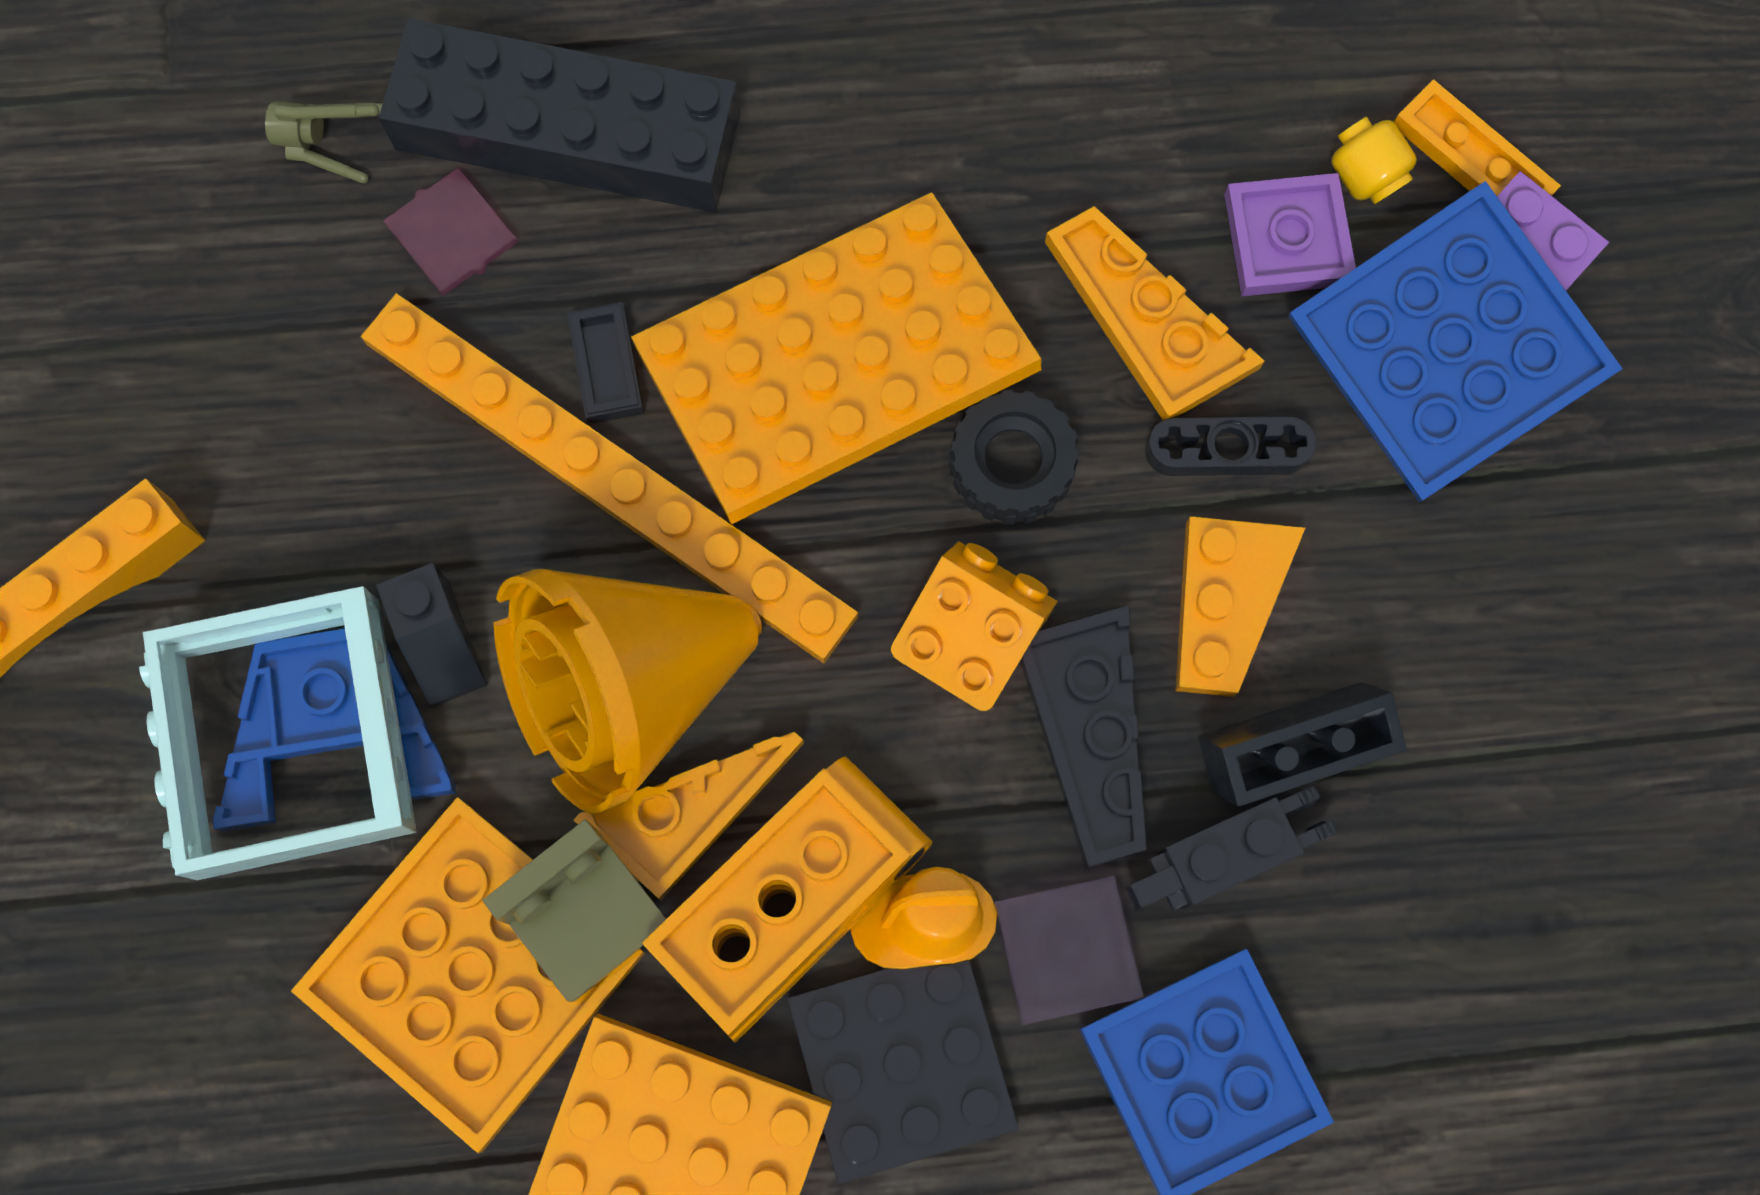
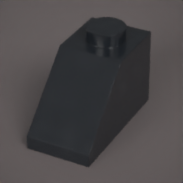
M434 563L376 584L395 639L429 706L435 707L488 686L449 580Z

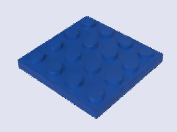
M1486 181L1291 311L1288 317L1419 503L1623 369Z

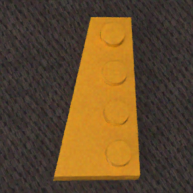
M1095 206L1047 232L1045 238L1046 245L1162 420L1182 415L1260 370L1265 361L1251 348L1246 351L1227 333L1229 328L1212 313L1209 315L1204 313L1185 295L1186 289L1171 275L1166 278L1146 260L1147 254Z

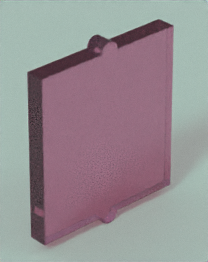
M459 168L426 191L423 189L417 190L415 199L383 220L443 296L474 273H485V266L518 243L514 235Z

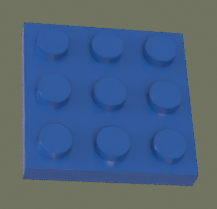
M1247 949L1240 950L1079 1028L1158 1195H1190L1334 1123Z

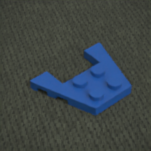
M345 629L255 644L238 713L241 723L234 752L228 754L223 775L227 777L221 806H216L213 829L223 832L276 823L271 761L364 746ZM385 639L411 800L455 794V782Z

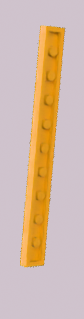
M397 293L360 336L365 344L714 588L723 594L738 596L745 603L751 604L757 611L760 620L823 664H825L857 620L858 612Z

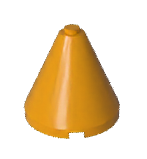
M533 569L505 580L498 590L496 599L499 603L510 600L508 617L493 622L495 647L501 676L515 718L534 756L548 750L550 751L564 773L552 778L553 785L573 805L589 813L603 812L627 801L756 649L758 636L762 630L761 620L755 608L751 604L745 603L738 596L547 569Z

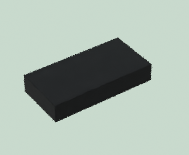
M623 302L567 312L585 418L588 424L644 414Z

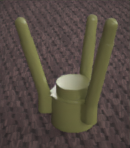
M275 100L269 104L266 111V136L269 143L273 146L285 147V157L287 160L307 162L365 184L369 180V176L366 173L310 151L309 147L311 144L318 145L321 142L324 132L323 119L377 116L380 114L383 103L314 105Z

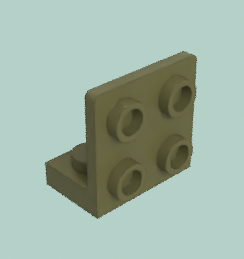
M586 819L482 900L497 921L510 925L563 997L569 1002L579 999L644 946L642 942L666 920L662 912L596 827Z

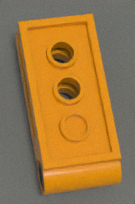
M846 756L842 757L826 770L823 768L651 933L642 944L736 1043L890 890V885L901 879L923 857L933 841ZM786 893L796 899L792 911L783 917H771L764 913L766 902L776 894ZM742 936L750 940L749 951L741 960L725 962L720 959L721 947L729 938Z

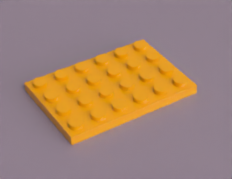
M932 192L631 336L640 358L731 525L1041 371V357Z

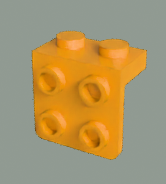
M958 541L938 562L891 646V653L901 663L980 711H987L997 701L1035 635L1047 621L1058 601L1047 595L1049 592L1047 587L1037 579L1023 573L1015 576L997 565V557L986 548L974 543L964 545Z

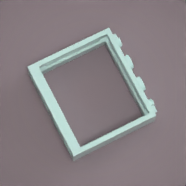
M364 586L143 632L145 666H141L139 669L144 684L151 690L153 711L147 714V730L152 744L158 747L161 770L155 774V790L160 804L166 807L169 831L163 835V848L170 850L172 868L175 869V875L201 880L417 833L379 600ZM344 625L375 818L212 853L185 658Z

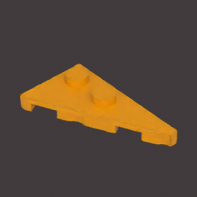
M795 732L782 737H772L754 744V748L721 761L716 759L670 777L667 782L655 787L648 786L637 790L627 801L603 812H581L574 821L580 824L586 819L596 827L631 874L658 899L662 900L799 750L804 741Z

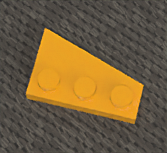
M1189 517L1185 528L1175 691L1234 697L1239 692L1305 528Z

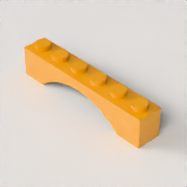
M145 478L0 588V678L37 644L69 621L123 591L159 577L205 541L172 498Z

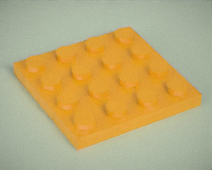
M457 797L291 992L473 1150L481 1153L644 956L645 952L639 949L574 1002L567 1001L510 925L497 921L482 901L534 859Z
M597 1014L592 1020L528 1195H800L833 1102Z

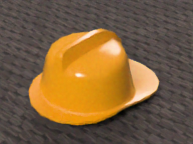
M935 866L920 870L913 875H905L896 883L890 885V890L850 929L855 947L868 961L880 967L909 969L940 964H954L971 960L987 948L995 934L997 912L992 897L979 882L951 868Z

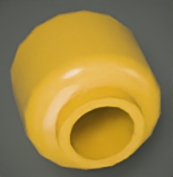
M1365 117L1338 135L1343 146L1334 152L1331 163L1336 173H1339V177L1348 192L1355 200L1361 201L1370 198L1375 205L1413 180L1409 172L1416 165V155L1393 121L1383 120L1372 125L1369 119Z

